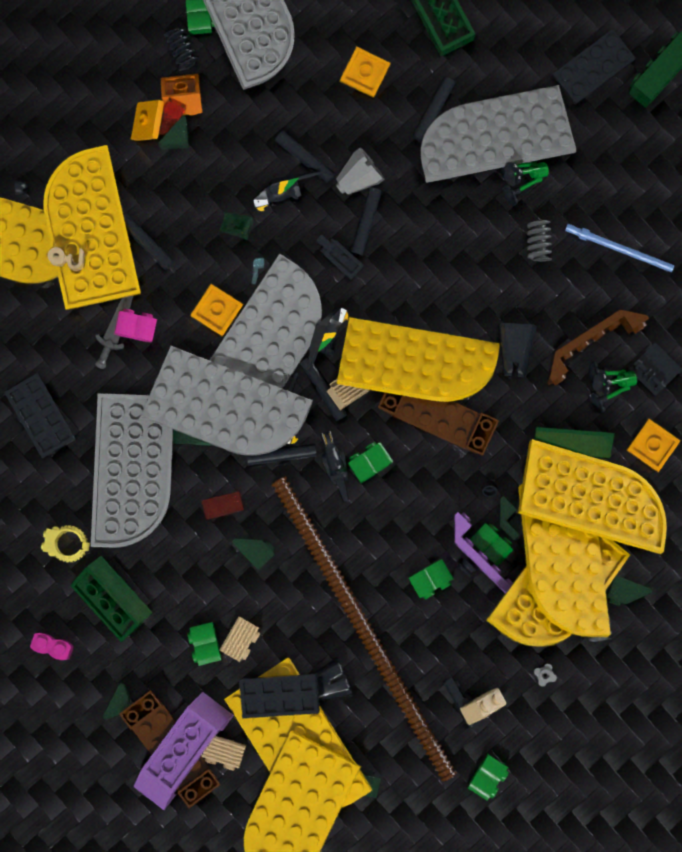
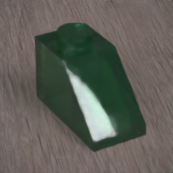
M234 539L232 541L258 570L275 556L273 552L275 548L269 541L265 543L262 540Z
M615 576L606 598L610 599L609 603L620 606L621 604H628L651 594L652 589Z

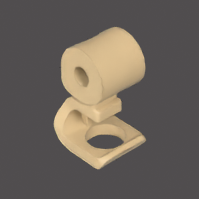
M54 247L49 250L48 259L54 266L62 267L65 263H68L70 269L80 271L84 266L85 253L83 249H79V263L77 264L74 263L72 254L66 255L62 249Z

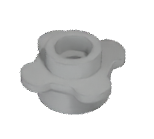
M545 664L544 667L534 670V674L539 679L538 684L540 686H545L550 681H556V675L553 674L550 664Z

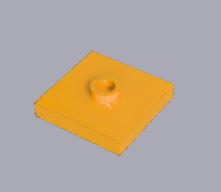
M356 47L340 82L374 98L391 63Z
M153 100L137 103L131 135L132 140L140 141L158 138L164 101Z
M211 284L190 316L223 337L243 304Z
M648 419L627 451L659 472L681 440L651 419Z

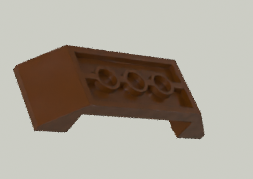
M619 310L557 350L552 356L547 379L548 385L554 383L556 386L565 380V374L568 370L563 362L572 357L573 351H582L588 347L590 340L593 339L594 342L599 340L606 334L605 331L607 329L611 332L619 327L621 323L628 334L632 331L636 334L647 325L645 322L649 317L639 313Z
M386 392L378 406L379 409L399 420L482 456L499 422L495 418L484 413H477L453 401H432Z
M151 690L119 713L130 730L132 729L151 755H153L176 723L163 703ZM200 756L177 788V793L188 808L220 785L202 756Z

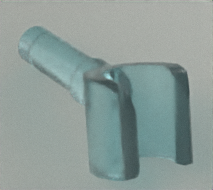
M256 258L253 261L254 272L251 284H256L258 268H264L263 258Z

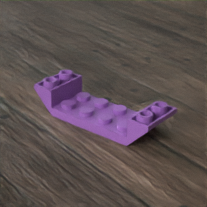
M457 512L454 516V543L506 593L513 582L508 578L504 580L500 576L502 572L495 565L490 566L486 562L488 558L481 551L477 553L472 548L474 544L467 537L464 539L461 537L472 525L469 523L471 519L465 513L460 515Z
M202 692L185 709L144 765L134 787L165 810L176 794L174 792L219 730L223 731L234 715Z

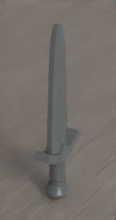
M133 296L121 299L104 338L102 339L99 334L96 335L97 340L104 346L100 358L95 363L100 369L106 368V360L111 349H124L123 344L117 345L120 336L114 335L118 312L123 311L124 308L130 309Z

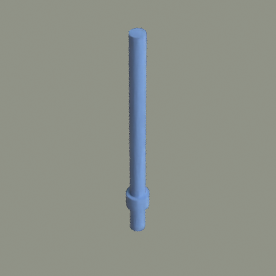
M567 224L565 231L579 236L582 240H590L669 272L673 271L674 265L590 233L588 229H580Z

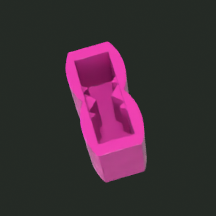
M125 308L123 311L118 312L114 335L149 343L153 341L157 319H154L152 314L142 313V315H136L134 310Z
M35 633L30 645L34 651L43 654L49 653L50 656L58 660L70 659L74 648L70 642L56 640L51 635L45 633Z

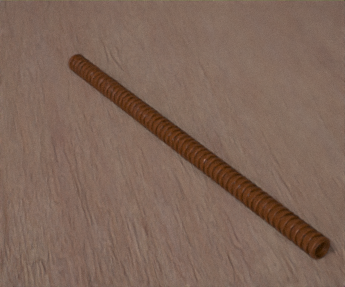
M287 477L276 480L271 486L275 487V493L278 492L277 496L282 499L280 502L284 503L283 507L287 508L286 512L290 513V519L293 518V524L297 525L295 528L299 529L298 533L302 534V539H305V545L307 544L309 546L307 547L308 550L312 551L310 554L314 555L313 559L317 560V565H320V571L324 572L322 574L326 576L325 580L329 581L328 585L332 586V592L335 591L336 594L334 595L339 598L337 601L341 602V607H344V613L347 612V618L350 617V623L354 624L352 627L356 628L357 631L355 632L360 635L359 639L362 638V644H365V649L369 650L368 654H371V660L374 659V665L377 664V670L381 671L380 675H383L384 681L386 680V686L390 687L389 691H392V696L396 697L395 701L402 708L401 712L405 713L404 717L408 718V723H411L410 727L414 729L413 733L417 734L416 738L420 739V744H423V750L426 749V755L430 756L428 759L432 760L431 764L435 765V771L438 770V776L442 777L441 781L449 780L457 772L453 771V765L450 766V760L446 759L448 756L444 755L445 751L441 750V744L438 745V739L434 738L435 734L431 733L432 729H429V724L425 722L426 718L422 717L423 713H420V708L416 707L417 703L410 696L411 692L407 691L408 687L404 686V681H401L402 677L397 674L399 672L395 670L396 666L392 665L393 661L389 660V654L386 655V649L382 648L384 645L380 644L381 640L377 639V633L374 634L373 632L374 628L371 629V623L367 622L368 618H365V613L361 611L362 607L359 608V602L356 603V597L352 596L353 592H350L349 586L347 587V581L343 580L344 576H341V571L337 570L338 566H335L334 560L332 561V555L328 554L329 550H326V545L322 544L323 540H320V534L316 533L317 529L313 528L314 524H311V519L307 518L308 514H305V508L301 507L302 503L298 502L299 498L295 497L296 493L292 492L293 488L289 486L290 482L286 481Z

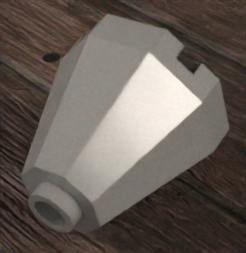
M359 148L352 154L336 178L338 182L336 186L342 194L346 192L349 195L377 185L385 180L378 167H375L374 162L363 149Z

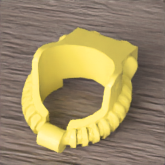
M66 525L59 528L54 526L52 529L44 530L43 537L45 541L42 542L41 549L43 552H48L49 556H56L57 559L59 558L63 562L77 561V559L79 560L80 557L82 558L83 554L85 555V551H89L90 543L87 542L86 535L78 527ZM74 532L77 534L80 541L83 542L82 549L72 556L62 554L58 548V540L63 533Z

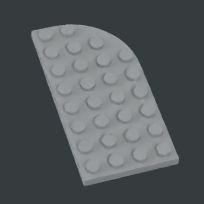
M203 0L243 90L266 82L283 68L292 52L294 44L293 21L284 0Z
M559 85L460 105L440 115L426 131L421 145V162L426 183L502 168L511 162L521 164L575 153L576 146Z
M279 254L209 361L283 389L308 351L316 323L320 322L322 317L319 293L309 275L298 265Z
M171 346L141 416L236 454L261 455L281 448L294 438L303 426L313 401Z
M98 394L91 547L118 548L137 543L150 535L158 527L167 512L171 495L174 429L141 416L150 395Z

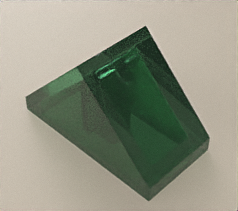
M184 115L158 143L162 150L189 148L188 124Z
M225 213L220 231L248 240L253 225V218L251 216Z
M122 682L119 684L102 718L109 719L118 716L119 713L132 705L126 684Z

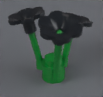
M536 161L521 164L511 162L502 167L503 177L509 183V185L506 184L502 187L506 199L512 206L518 203L516 196L521 194V191L535 183L542 182V178L548 176L547 164L545 162L537 163ZM519 167H529V169L521 170ZM529 173L531 178H534V180L514 189L510 187L521 182L520 177L523 174Z
M596 361L590 363L589 378L591 379L593 389L596 391L590 394L591 403L597 412L601 414L605 412L603 404L608 402V399L630 390V386L637 384V377L634 371L626 372L625 369L605 371L604 369H598ZM606 375H619L614 380L606 378ZM618 383L622 387L609 394V387L612 384Z

